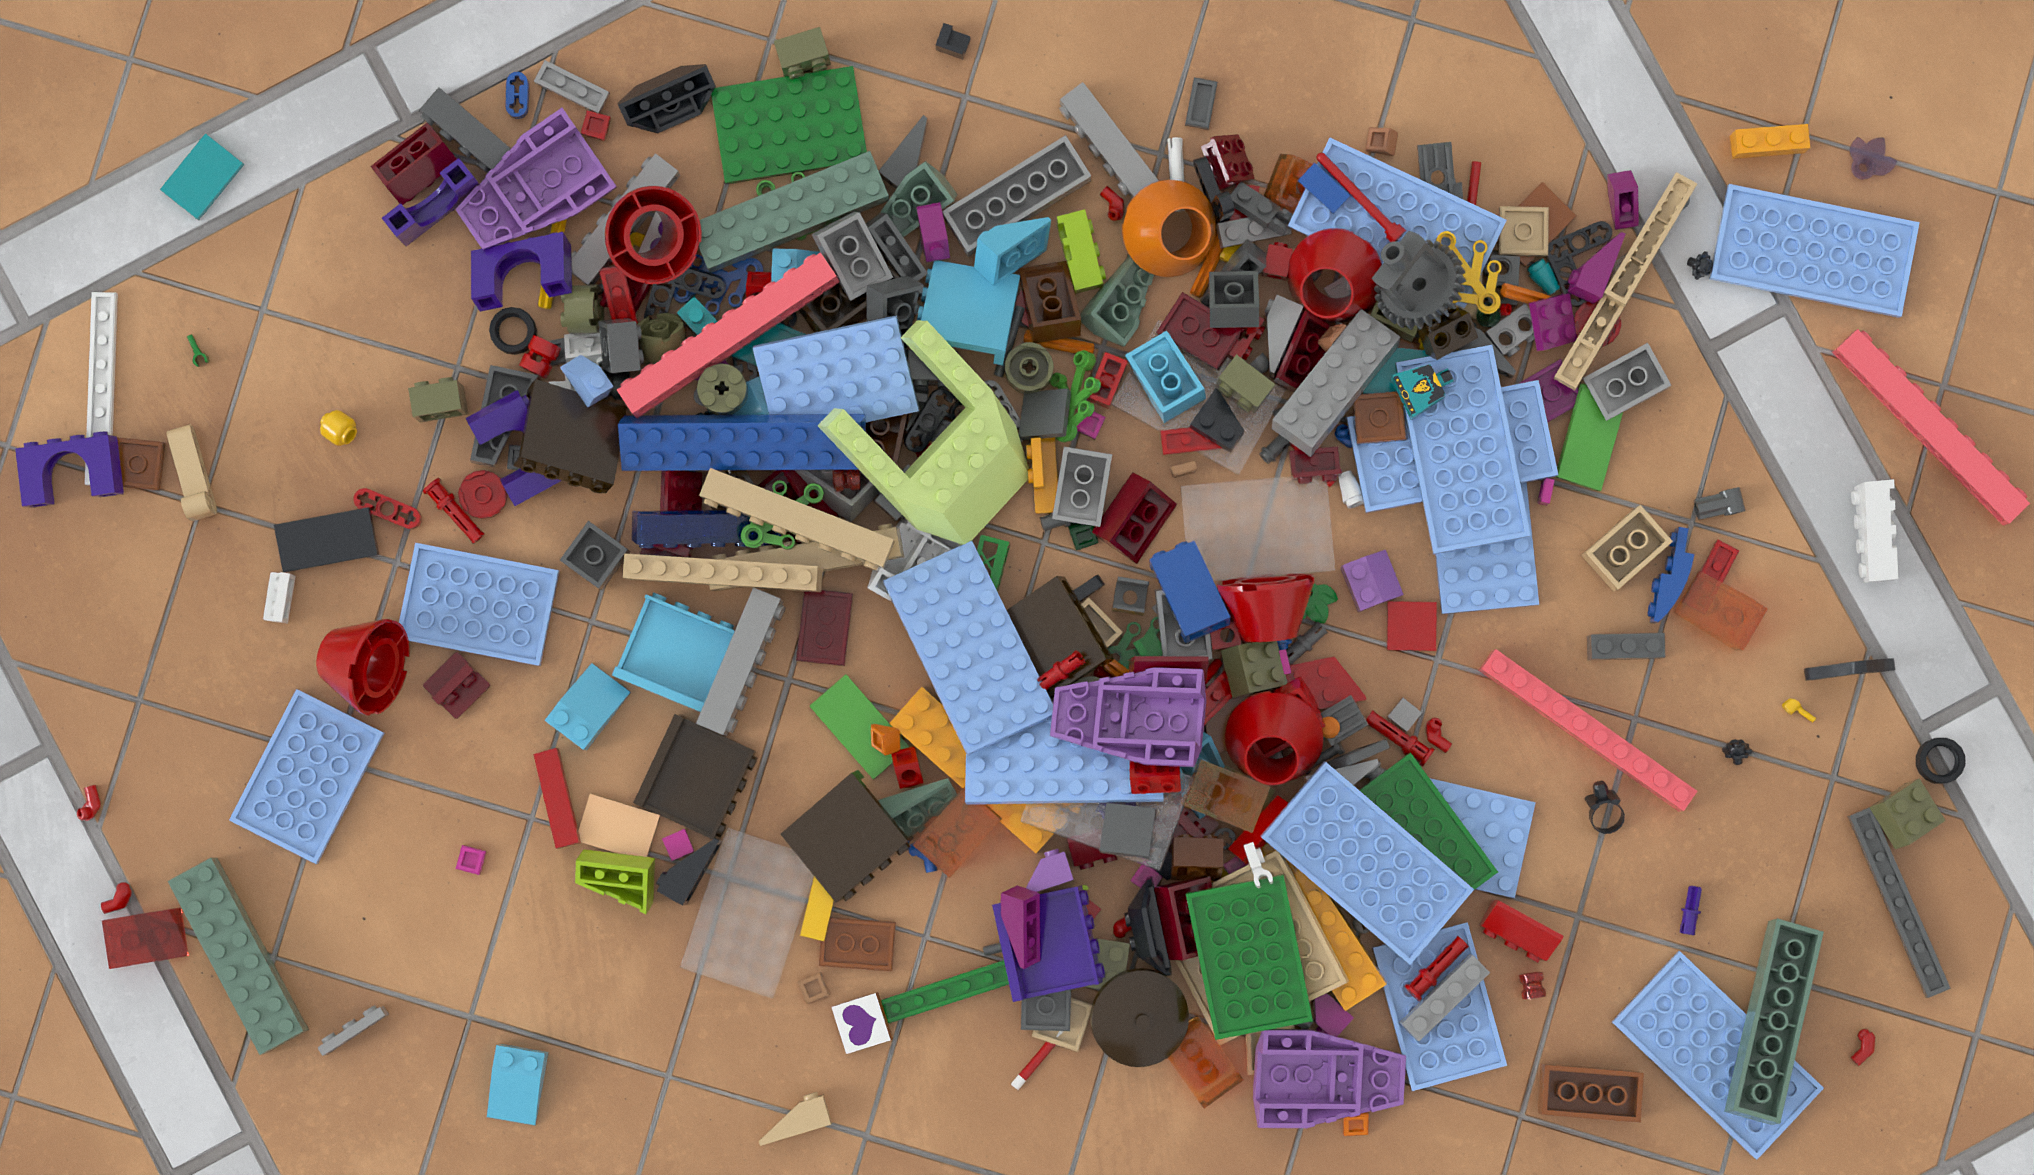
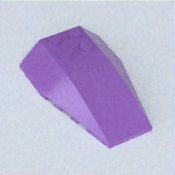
M563 108L521 135L511 150L505 153L494 169L488 172L486 178L455 209L483 250L578 215L617 188Z
M1150 668L1143 672L1125 673L1123 676L1100 678L1099 681L1089 683L1086 681L1056 687L1050 736L1144 765L1194 767L1202 750L1206 709L1203 669Z
M1270 1029L1262 1031L1255 1048L1253 1101L1257 1127L1310 1128L1316 1124L1330 1123L1340 1118L1355 1117L1361 1113L1375 1112L1403 1105L1406 1055L1314 1030Z

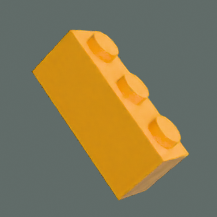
M1808 124L1737 129L1730 135L1732 159L1802 154L1810 149Z

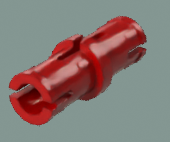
M1075 650L1061 662H1055L1053 668L1038 677V682L1043 681L1039 685L1043 689L1048 690L1061 679L1066 680L1071 672L1085 664V659L1080 660L1083 658L1082 654Z

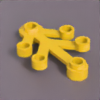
M1449 231L1441 232L1436 241L1441 243L1442 238H1449L1450 245L1448 247L1455 252L1463 263L1461 266L1465 270L1463 276L1466 282L1461 285L1471 286L1476 293L1458 292L1457 294L1462 298L1461 301L1453 300L1452 303L1464 302L1475 304L1478 310L1484 314H1491L1497 311L1501 301L1499 295L1495 292L1498 274L1502 269L1501 263L1497 260H1492L1487 264L1486 270L1489 275L1486 288H1484L1479 279L1483 257L1488 248L1486 242L1478 240L1473 244L1474 256L1472 267L1470 268L1455 247L1456 237ZM1476 244H1483L1485 247L1484 251H1476ZM1490 264H1497L1499 267L1498 271H1490ZM1484 298H1491L1492 305L1485 306L1483 303Z

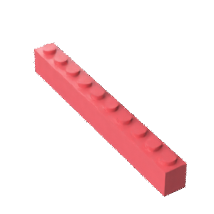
M821 252L817 255L812 254L803 261L804 264L798 268H791L783 274V278L776 283L775 281L768 283L761 293L746 298L742 302V306L736 310L731 309L723 314L722 319L715 324L710 323L702 329V333L696 337L691 336L685 339L681 347L675 351L670 350L663 354L662 360L656 364L645 366L641 370V374L635 378L631 377L623 381L617 391L632 414L638 419L700 377L706 368L721 363L840 282Z
M1857 329L1852 332L1832 353L2003 526L2010 524L2030 504L2026 500L2027 495L2018 487L2015 488L2009 482L2010 478L2002 470L1998 471L1992 465V459L1987 454L1980 453L1974 447L1976 445L1969 436H1963L1957 430L1958 425L1951 418L1946 419L1940 413L1941 408L1932 400L1929 401L1923 395L1924 391L1916 383L1912 384L1906 378V372L1901 367L1894 366L1888 360L1890 358L1883 349H1877L1871 343L1873 340L1865 331L1860 332Z
M1497 649L1489 654L1478 670L1678 812L1684 811L1697 793V790Z

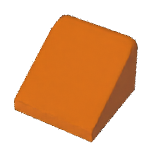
M872 724V747L885 756L899 751V729Z
M1368 1112L1361 1113L1355 1117L1343 1118L1344 1136L1368 1135Z

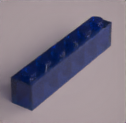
M727 510L632 511L631 540L639 545L640 548H653L654 544H663L665 548H676L678 544H687V547L697 548L702 547V544L711 543L712 547H725V543H735V546L747 547L742 542L741 532L751 522L749 521V516L741 514L740 517H736L727 513ZM772 529L769 532H767L768 534L781 536L780 533H777ZM756 532L749 534L750 540L754 541L758 538V533ZM763 543L761 546H769L773 544Z

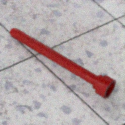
M1324 153L1317 154V161L1385 229L1384 233L1387 235L1386 238L1389 242L1397 241L1406 232L1400 224L1392 223Z

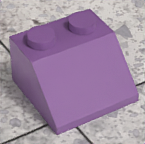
M1386 550L1362 557L1340 567L1357 612L1404 595Z
M1059 849L1045 852V858L1041 859L1026 889L1037 892L1072 881L1073 877L1065 852L1060 853Z

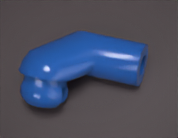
M1344 424L1338 425L1335 431L1336 439L1344 446L1352 448L1349 430L1347 429L1348 426Z
M921 841L910 844L909 854L924 860L926 873L938 871L935 853L931 847Z

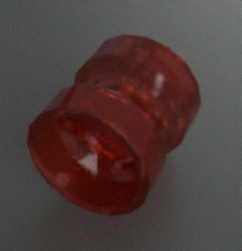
M832 470L835 492H843L844 489L848 488L852 491L860 490L859 470Z
M1543 972L1519 975V982L1523 985V990L1521 991L1522 999L1546 997V989L1542 986V981L1544 980Z

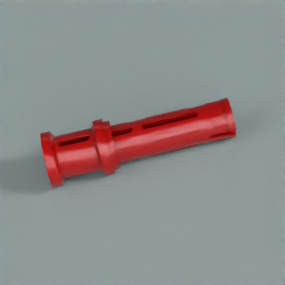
M439 477L436 478L422 492L428 494L437 504L436 508L441 511L444 510L470 539L471 543L475 544L485 533L479 529L455 502V495L445 489L440 483L441 479Z
M1374 710L1366 718L1370 727L1401 747L1404 755L1411 753L1420 762L1419 765L1422 767L1435 750L1432 747L1428 748L1418 741L1417 736L1411 735L1410 737L1374 712Z
M1457 936L1426 969H1420L1418 971L1419 975L1410 984H1405L1404 988L1420 1002L1422 1000L1421 996L1431 986L1435 987L1438 981L1436 979L1469 946Z

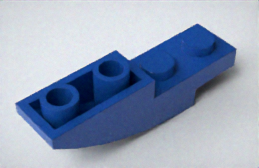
M1678 527L1674 532L1670 533V539L1673 541L1669 544L1672 547L1671 556H1667L1665 561V570L1668 571V574L1661 573L1657 575V578L1653 579L1651 592L1655 593L1654 600L1649 603L1647 616L1651 617L1650 623H1658L1670 611L1688 580L1694 559V554L1685 553L1689 528Z

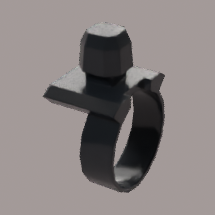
M1604 781L1595 782L1593 794L1587 795L1584 798L1591 808L1589 820L1593 828L1599 833H1614L1622 827L1625 821L1624 811L1619 804L1621 800L1614 790H1608V786ZM1604 803L1617 805L1621 810V816L1614 826L1602 829L1593 824V815L1600 805Z

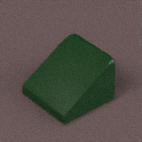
M1074 522L1068 526L1076 551L1099 543L1097 536L1092 533L1094 526Z

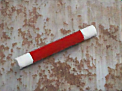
M1059 1031L1056 1037L1061 1035L1063 1031ZM1045 1042L1011 1085L1019 1090L1056 1045Z

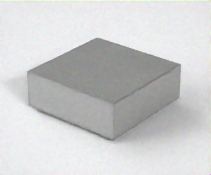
M1402 698L1387 717L1407 732L1422 712Z

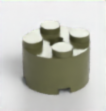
M572 285V293L561 295L562 303H564V312L561 313L562 327H567L570 334L600 333L598 328L599 321L604 320L605 308L600 305L602 299H599L598 293H602V289L599 285Z
M670 313L656 314L657 319L649 320V317L637 324L641 328V339L638 340V346L643 352V363L656 364L662 360L663 354L670 350L675 351L682 346V342L687 337L684 324L678 315Z
M1026 342L1015 347L1007 355L1005 376L1009 385L1016 391L1023 394L1043 391L1051 382L1054 369L1053 360L1043 346L1037 343ZM1028 363H1031L1032 367L1036 369L1031 371V374H1027L1026 370L1023 369V367H1027Z
M716 364L708 367L698 380L697 392L699 399L704 407L715 415H732L740 410L747 401V383L741 372L731 365ZM722 385L729 389V391H724V395H720L717 390Z

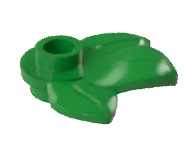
M1314 583L1303 619L1308 616L1314 622L1318 621L1324 624L1329 613L1327 605L1338 600L1335 591L1326 584L1316 585Z

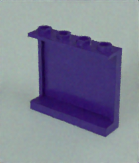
M1082 885L1040 894V961L1025 969L1019 966L1002 920L1001 902L992 905L1013 1002L1084 986L1098 985L1103 982L1102 978L1105 977V970L1103 964L1099 963L1097 953H1100V947L1097 938L1094 939L1092 929L1095 928L1092 914L1088 915L1086 906L1089 904V896L1087 891L1083 890Z

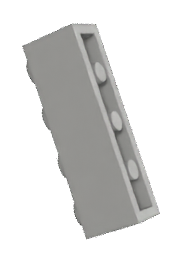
M1469 954L1399 1023L1415 1040L1420 1041L1490 972L1474 955Z

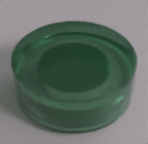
M1485 302L1484 305L1491 306L1492 303ZM1500 308L1491 314H1484L1477 310L1476 318L1478 323L1485 327L1497 325L1501 318Z

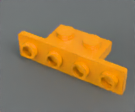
M1055 437L1031 438V445H1026L1027 459H1032V469H1028V482L1034 485L1035 513H1053L1058 486Z

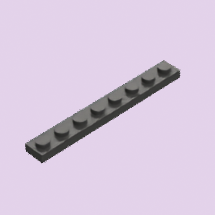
M1869 807L1847 816L1925 997L1930 998L1951 989L1879 822Z

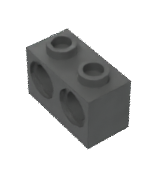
M1490 255L1483 269V276H1487L1488 279L1487 264L1492 260H1497L1506 267L1507 273L1505 275L1498 274L1496 288H1502V285L1505 283L1518 286L1520 257ZM1492 263L1489 266L1490 271L1496 272L1495 263ZM1484 298L1486 300L1485 306L1493 303L1491 298ZM1509 298L1500 299V304L1509 303L1512 308L1517 306L1518 301Z

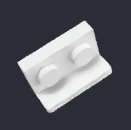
M600 333L564 335L565 359L567 363L582 355L603 368Z
M272 572L270 574L263 616L264 620L288 624L295 575L283 572Z

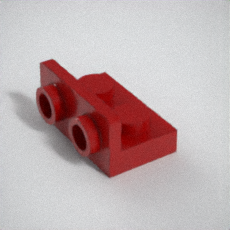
M1130 761L1131 793L1180 792V766L1144 765Z

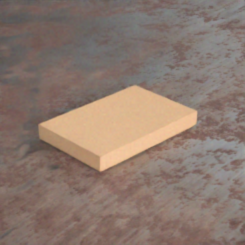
M590 794L578 830L580 841L618 854L648 857L661 815Z

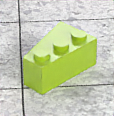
M1086 210L1057 216L1056 225L1074 293L1077 294L1101 288L1103 286L1102 280H1106L1103 265L1099 266L1097 257L1100 256L1097 242L1093 243L1091 234L1094 233L1091 219H1087Z
M583 849L576 859L575 883L603 896L607 894L618 899L619 903L624 905L627 903L640 909L639 912L647 914L654 901L655 858Z

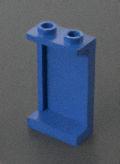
M1195 540L1189 543L1188 541L1181 542L1173 550L1168 552L1164 550L1159 551L1152 556L1150 568L1158 579L1181 629V636L1185 643L1230 625V615Z

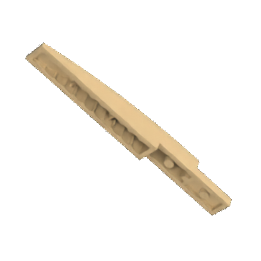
M1677 172L1675 173L1554 376L1555 380L1574 391L1576 390L1696 188L1697 183Z

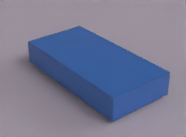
M1316 163L1298 180L1304 188L1333 214L1350 197Z

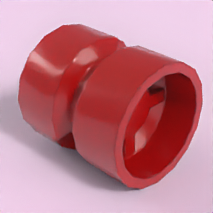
M533 335L528 345L530 351L529 353H524L518 366L547 379L552 369L550 363L551 361H556L562 348ZM537 356L543 358L540 363L536 361Z

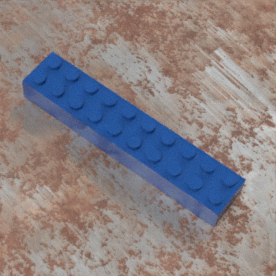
M828 414L642 415L638 419L634 415L624 416L618 423L622 471L710 470V468L714 470H859L818 427ZM849 414L866 432L865 414Z

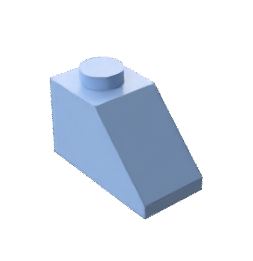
M582 355L560 367L587 407L607 397L614 387L601 367Z

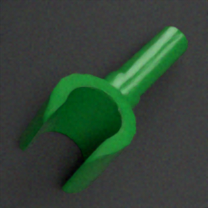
M188 335L187 338L194 353L193 364L200 367L197 362L199 355H202L205 362L208 363L209 358L207 354L201 353L193 335Z

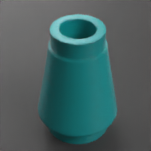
M1543 258L1527 268V271L1530 273L1528 276L1547 295H1551L1560 288L1549 262H1545Z

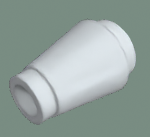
M1352 471L1343 472L1338 477L1343 504H1346L1348 509L1364 504L1360 484L1352 474Z

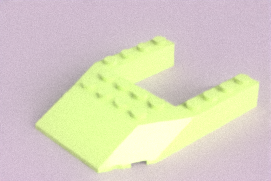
M917 320L901 339L965 406V409L905 473L844 409L834 408L821 421L818 427L916 530L963 545L972 541L1028 480L1029 467L1016 424L994 392L928 321Z

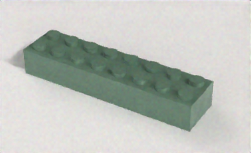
M868 151L701 219V242H699V249L709 272L713 273L824 228L853 211L863 212L888 202L889 195L873 156Z
M209 858L169 880L168 883L259 1055L266 1054L308 1031L309 1029L218 858Z
M1778 918L1768 921L1724 1112L1769 1125L1781 1123L1824 934L1823 931Z

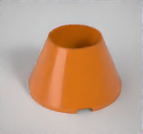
M1161 180L1149 184L1141 189L1128 204L1124 224L1122 223V236L1125 248L1132 260L1140 268L1157 276L1175 277L1194 270L1206 259L1216 237V218L1211 203L1199 189L1183 181ZM1184 209L1191 219V236L1181 249L1169 252L1161 238L1163 223L1171 213Z

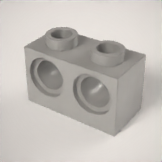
M1523 304L1484 333L1503 356L1511 357L1520 350L1519 344L1525 340L1527 343H1530L1535 339L1530 309L1526 304ZM1526 320L1530 325V330H1520L1518 322ZM1499 335H1508L1511 341L1510 345H1502L1498 339Z

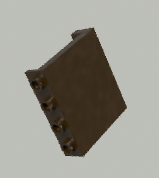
M535 379L527 389L526 396L529 398L519 457L513 466L521 468L522 471L527 473H538L544 475L547 479H558L567 482L571 486H582L594 493L606 494L615 481L620 452L618 423L626 416L627 407L603 399L587 407L576 391Z
M1054 577L1007 609L1010 619L1039 676L1053 668L1055 662H1061L1075 650L1082 654L1083 658L1080 660L1085 659V664L1071 672L1066 680L1061 679L1046 690L1050 699L1054 697L1056 687L1071 685L1100 665H1107L1114 660L1066 577Z
M674 714L633 803L712 840L717 836L721 838L727 826L723 822L727 814L732 815L737 804L734 798L737 792L742 793L747 783V779L744 778L747 770L752 771L758 757L754 756L756 751Z
M859 770L850 773L781 833V836L835 902L842 899L846 902L857 893L855 890L860 884L863 886L867 885L875 878L873 873L877 869L883 871L893 862L890 858L896 853L899 856L911 847L908 843L914 839L912 835L906 836L862 782L864 776Z

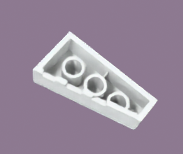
M1894 479L1863 482L1855 486L1854 491L1851 492L1852 504L1856 505L1857 515H1854V527L1858 529L1859 539L1856 540L1857 553L1861 554L1862 562L1859 563L1858 569L1859 576L1863 578L1864 583L1894 581L1898 579L1897 547L1892 545V540L1896 538V525L1894 521H1891L1893 510H1895V500H1892L1890 497V489L1895 488Z

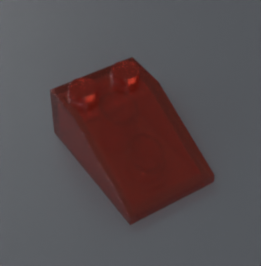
M181 908L102 920L109 969L189 956Z

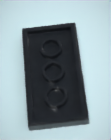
M370 507L274 525L283 572L379 555Z

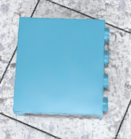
M939 260L934 261L933 268L927 270L928 274H926L925 283H929L928 288H923L921 302H925L924 307L919 306L917 320L928 321L951 347L995 354L993 364L1003 365L1020 275L1010 274L993 286L973 266Z
M654 592L652 596L646 594L644 597L646 600L617 667L615 666L612 676L701 712L735 632L733 630L734 625L722 620L717 624L710 621L712 616L698 611L697 615L688 612L689 607L684 604L675 602V605H671L665 602L667 598Z

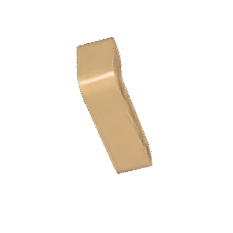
M189 424L167 431L168 442L184 495L181 498V504L186 518L196 521L216 515V503L193 426Z

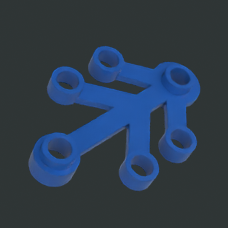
M698 254L695 255L696 258L702 260V264L694 266L692 263L691 266L709 272L703 257ZM748 258L731 265L737 268V270L727 272L720 269L713 272V274L723 277L726 282V290L721 297L712 298V300L706 303L705 308L707 310L710 304L717 305L716 311L710 312L712 316L719 313L720 304L731 283L740 279L741 281L736 292L729 295L728 302L733 308H739L742 305L743 297L746 293L747 268L754 266L756 268L755 272H763V266L760 261ZM704 280L700 286V289L703 290L705 285L710 286L712 288L718 287L717 290L722 289L718 286L719 282L714 281L713 284L705 283L706 280ZM676 287L673 297L678 303L685 304L692 299V295L697 293L686 290V295L680 297L678 296L680 288ZM734 296H738L740 298V302L738 304L731 303V299Z

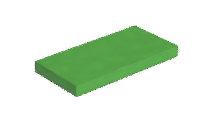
M1580 384L1559 458L1557 466L1558 476L1556 478L1592 490L1601 491L1623 413L1606 421L1586 384Z
M846 674L810 705V708L873 780L893 763L891 754L885 756L871 745L872 724L892 726ZM900 736V749L909 748L908 744Z

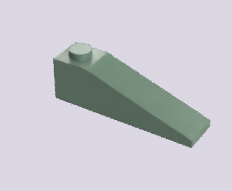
M925 161L904 177L880 213H886L901 235L905 237L919 226L916 207L940 202L941 208L944 209L956 199L958 194L944 175Z
M1129 255L1081 312V323L1094 335L1122 347L1125 346L1138 329L1140 323L1138 319L1142 308L1145 306V296L1149 285L1152 284L1154 274L1140 268Z
M946 778L878 801L906 836L909 837L913 836L917 831L921 833L926 828L925 824L933 816H939L958 795L949 779Z

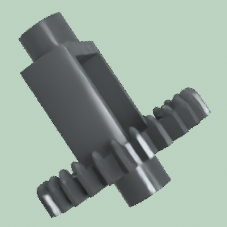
M1408 231L1400 242H1390L1383 247L1381 259L1384 263L1372 279L1378 285L1374 287L1377 293L1375 299L1378 302V308L1394 325L1397 323L1401 328H1404L1406 325L1410 330L1416 325L1420 330L1425 322L1429 327H1432V319L1440 323L1441 314L1449 316L1447 308L1456 309L1452 302L1453 300L1461 301L1462 298L1457 293L1465 291L1461 284L1466 282V279L1462 275L1465 273L1464 268L1461 266L1463 263L1453 250H1450L1447 245L1442 246L1438 241L1434 244L1431 240L1425 241L1419 234Z

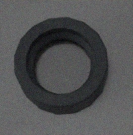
M509 307L502 309L494 315L490 322L489 333L491 340L499 350L506 354L517 355L529 350L528 345L533 335L537 336V328L534 320L527 312L520 308ZM510 317L522 319L527 326L526 338L517 345L506 344L499 335L501 323Z
M1933 738L1925 741L1919 747L1916 754V767L1919 774L1925 780L1934 784H1945L1956 780L1963 773L1966 765L1962 747L1956 741L1949 738ZM1937 746L1948 748L1955 758L1953 769L1945 775L1934 774L1926 764L1928 752Z

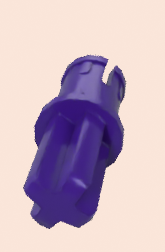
M1693 885L1688 887L1685 908H1681L1683 915L1679 933L1695 935L1698 914H1701V911H1698L1701 887Z

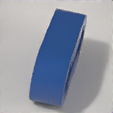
M521 72L511 73L506 80V110L514 119L524 118L529 110V81ZM516 78H520L521 82L524 83V85L519 86V93H516L515 86L511 85L512 82H516ZM516 98H519L520 105L524 106L523 109H519V113H515L514 109H511V106L516 105Z

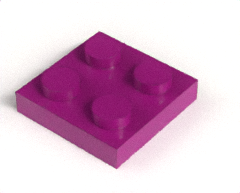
M1570 293L1529 303L1537 351L1551 349L1577 340Z

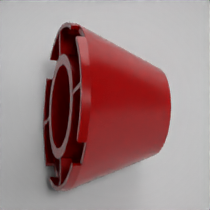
M644 186L624 195L612 208L605 226V245L613 264L625 276L645 284H661L682 275L694 262L699 242H701V224L692 204L680 193L662 186ZM656 211L663 225L661 239L653 249L643 253H636L630 241L631 227L634 221L643 213Z
M1329 228L1316 231L1298 244L1289 260L1287 281L1293 298L1298 304L1304 306V311L1310 312L1322 321L1333 323L1352 321L1360 309L1367 313L1377 302L1375 299L1377 293L1374 287L1378 285L1373 281L1372 277L1382 266V261L1375 248L1367 240H1363L1349 230ZM1321 269H1331L1339 272L1347 279L1351 288V294L1342 298H1331L1322 294L1313 283L1312 273Z
M1287 573V576H1274V574L1255 575L1223 580L1222 585L1216 583V586L1243 641H1281L1297 637L1315 583V576L1303 573Z
M390 619L333 629L324 637L318 649L316 659L318 675L359 713L368 716L374 713L380 714L393 703L403 686L407 671L403 670L405 656L410 657L407 633L399 622Z
M1266 691L1246 698L1233 710L1226 725L1225 745L1232 762L1244 774L1266 785H1279L1303 776L1315 765L1323 748V728L1316 712L1301 698L1286 692L1281 694ZM1276 737L1289 743L1294 751L1286 757L1270 759L1258 754L1252 745L1260 739Z

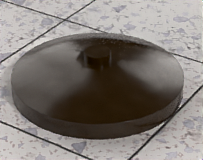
M1130 969L1109 979L1098 991L1092 1004L1090 1023L1097 1044L1108 1057L1126 1066L1147 1067L1167 1059L1181 1045L1188 1029L1189 1010L1182 991L1166 975L1151 969Z

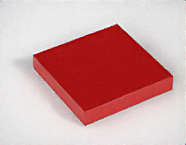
M1388 601L1387 650L1436 651L1437 602Z

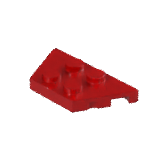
M1335 656L1290 665L1291 673L1286 674L1287 683L1300 676L1313 694L1319 709L1332 707L1352 695L1355 702L1366 700L1365 694Z

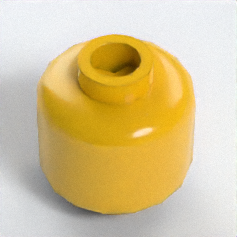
M340 410L326 413L320 421L322 436L337 446L347 445L356 437V422Z

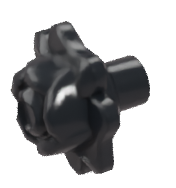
M1707 251L1699 254L1697 258L1690 257L1687 261V266L1693 269L1692 276H1695V280L1708 276L1713 268L1712 260H1710L1711 256L1708 255Z
M1733 739L1726 744V747L1722 748V752L1725 753V758L1733 759V764L1740 765L1743 763V758H1748L1749 754H1752V749L1749 748V744L1745 743L1744 740Z

